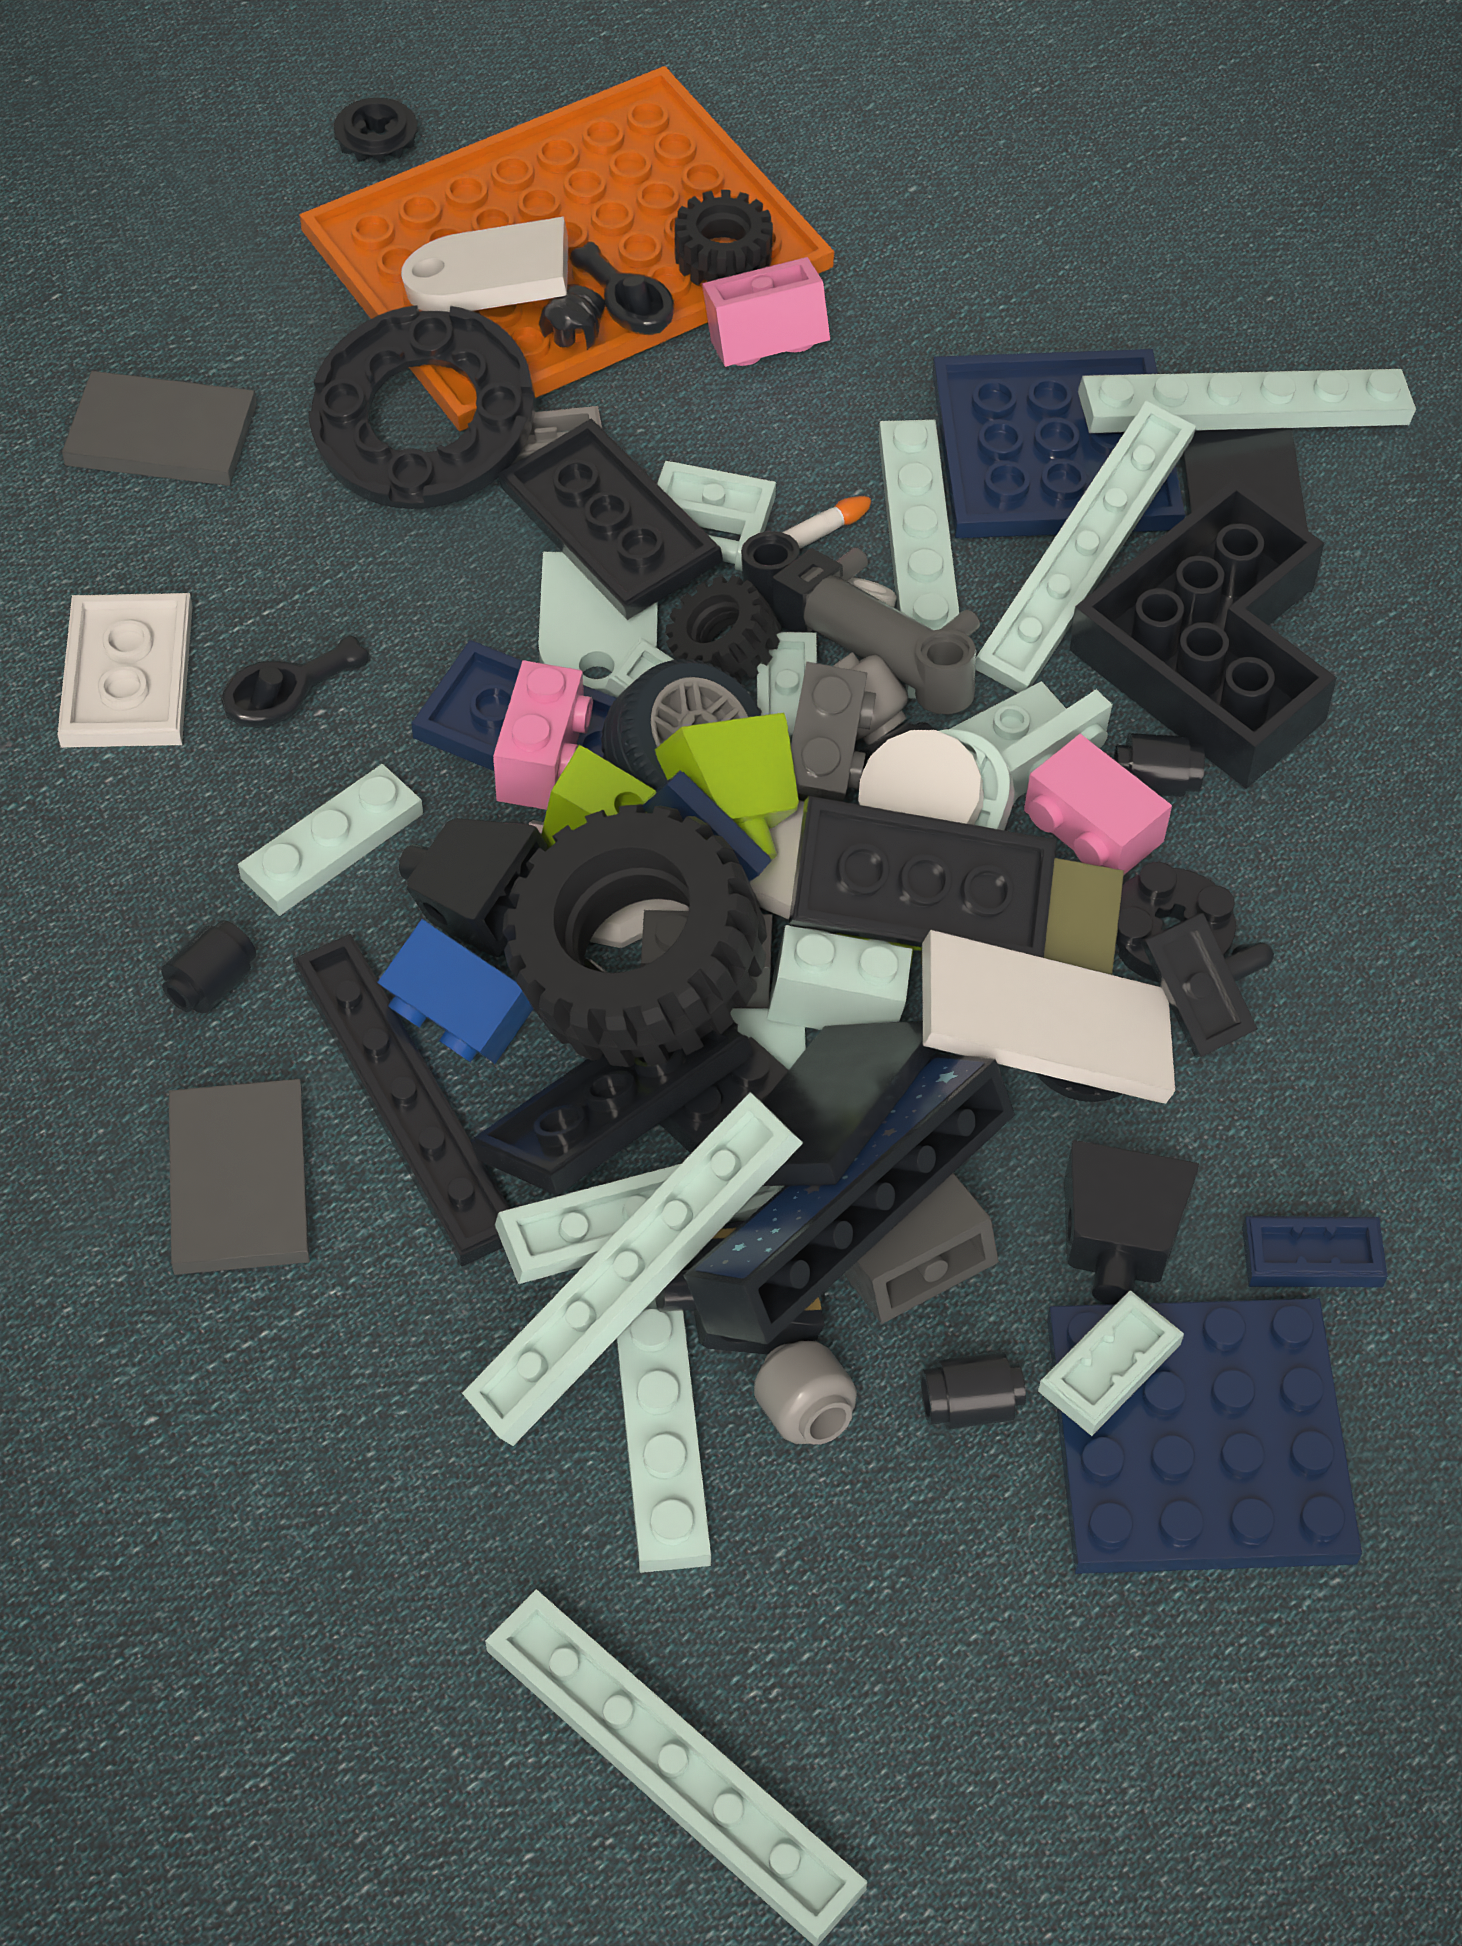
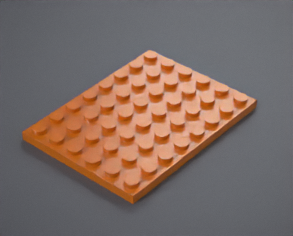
M666 66L299 214L302 232L371 319L391 310L413 306L407 298L401 271L407 258L423 245L448 235L563 216L568 233L567 285L574 284L586 287L600 294L604 299V288L588 272L576 268L570 261L573 249L583 247L587 242H594L600 248L601 255L617 271L646 275L657 279L666 286L674 301V312L671 323L661 333L641 335L631 332L612 319L605 305L598 337L588 350L583 329H575L576 341L569 347L556 345L553 332L545 338L542 335L539 327L543 307L554 298L474 310L473 312L485 316L498 324L517 343L529 367L535 398L708 323L702 285L707 280L704 279L699 285L692 283L691 273L683 276L679 271V264L675 262V218H678L680 207L684 206L687 208V200L694 196L702 202L703 192L712 190L714 198L721 197V190H731V198L737 199L739 193L743 192L749 194L748 204L755 199L762 202L763 211L769 210L771 222H773L772 259L770 266L808 257L819 274L833 268L834 250ZM726 237L710 239L720 243L737 241ZM433 364L409 367L460 432L468 428V423L473 420L477 409L476 391L468 378L452 368Z

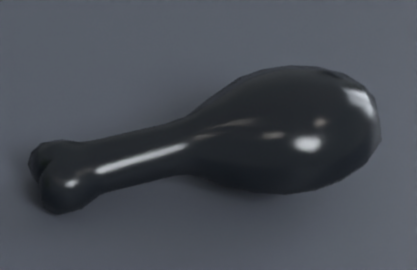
M587 242L583 247L575 248L571 251L570 261L572 265L588 272L604 288V300L607 311L619 325L636 334L654 335L661 333L671 323L674 301L670 291L660 281L646 275L617 271L601 255L600 248L594 242Z
M349 635L341 639L334 649L302 664L272 660L246 666L229 680L222 693L221 700L226 717L240 726L255 728L271 726L285 721L297 712L312 687L346 669L360 668L366 665L369 659V651L360 646L357 637Z

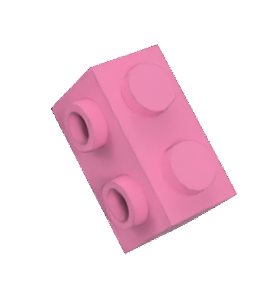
M808 257L702 283L711 343L725 367L730 365H751L758 362L762 357L785 351L802 352L811 348L813 344L830 340L823 280Z
M522 661L493 755L497 801L547 810L551 790L578 747L579 733L586 734L590 725L593 699L592 697L584 696L583 670Z
M1082 734L1077 735L1030 773L1024 811L1029 814L1031 820L1038 828L1054 834L1074 850L1082 863L1124 870V875L1164 842L1172 805Z

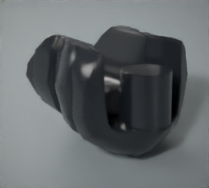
M574 284L567 285L566 296L556 297L543 307L539 319L542 335L545 338L553 332L556 345L569 347L576 341L575 329H583L588 350L598 337L600 323L604 315L605 300L600 294L586 287Z

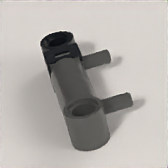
M775 531L758 533L748 538L743 544L741 550L743 581L748 580L756 587L777 616V621L782 627L791 632H817L862 659L871 655L881 656L898 680L915 689V697L918 704L930 712L936 714L957 713L969 707L973 702L975 696L976 647L969 636L980 627L979 618L973 611L964 610L941 629L932 630L847 582L868 565L867 556L861 549L852 548L836 561L814 548H810L800 556V548L797 541L788 534Z

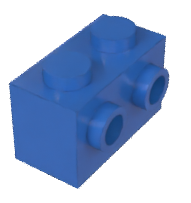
M423 919L418 923L377 982L394 995L388 1007L419 1028L426 1018L445 1030L439 1041L470 1063L476 1054L479 1053L496 1064L533 1010L532 1005L516 981Z

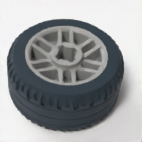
M693 659L663 662L651 667L640 675L612 703L602 728L601 751L604 753L603 759L652 789L657 790L668 780L657 759L655 749L679 728L761 716L762 711L757 707L756 700L750 696L752 694L744 689L745 686L738 683L737 679L731 677L727 671L723 672L718 666L713 667L710 663L704 664L703 661H694Z

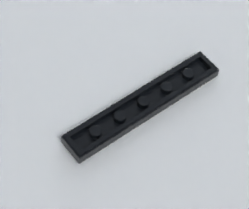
M348 934L293 958L295 972L461 1267L503 1248L495 1223L498 1213L510 1208L484 1163L477 1160L469 1137L399 1016L388 1007L390 1001L381 985L377 983V978L352 935Z

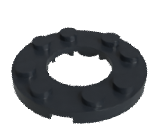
M418 305L378 315L364 322L341 339L324 359L315 376L313 383L316 389L311 411H308L311 433L320 456L328 470L342 485L356 495L380 505L394 508L424 509L461 501L494 482L498 478V473L510 467L528 440L533 426L536 401L534 386L526 359L517 343L498 324L485 316L460 307L450 306L449 312L419 311ZM433 364L452 368L468 378L476 391L477 409L473 420L468 423L466 431L445 447L439 445L437 451L424 452L415 448L398 451L380 441L370 427L369 410L376 392L390 377L409 367Z

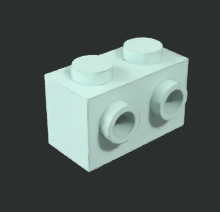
M786 925L774 969L767 1020L822 1030L824 1026L899 1022L906 1003L912 949L891 945L886 941L875 939L863 940L831 934L822 930Z

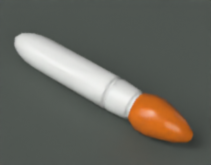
M866 496L845 498L839 501L833 508L823 511L782 533L793 537L801 549L830 534L842 525H851L857 522L869 510L871 499Z

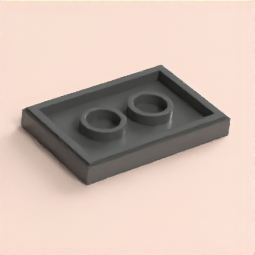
M91 371L62 450L65 466L231 486L257 405L255 390Z
M292 1079L169 1090L171 1265L174 1275L309 1263L304 1112L301 1080Z

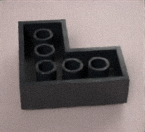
M1234 478L1075 606L1070 651L1175 734L1187 736L1190 743H1202L1205 757L1247 789L1327 719L1337 677L1268 626L1314 588L1324 542L1240 480Z

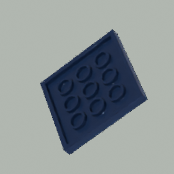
M1153 349L934 356L932 375L955 538L1057 535L1125 433H1089L1078 394L1082 376L1158 374ZM1176 465L1132 532L1171 530L1185 518Z
M1320 1298L1147 1303L1184 1333L1181 1345L1093 1436L1057 1408L1075 1574L1357 1565L1362 1555ZM1116 1304L1049 1307L1047 1324L1052 1369Z

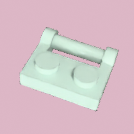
M665 460L657 484L700 527L741 535L739 541L715 536L710 537L721 547L723 562L735 564V570L742 571V546L748 538L765 532L775 500L776 482Z

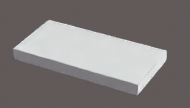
M930 930L922 943L923 1046L964 1056L996 1059L997 1064L1164 1104L1174 1094L1175 1079L1169 1002L1162 987Z

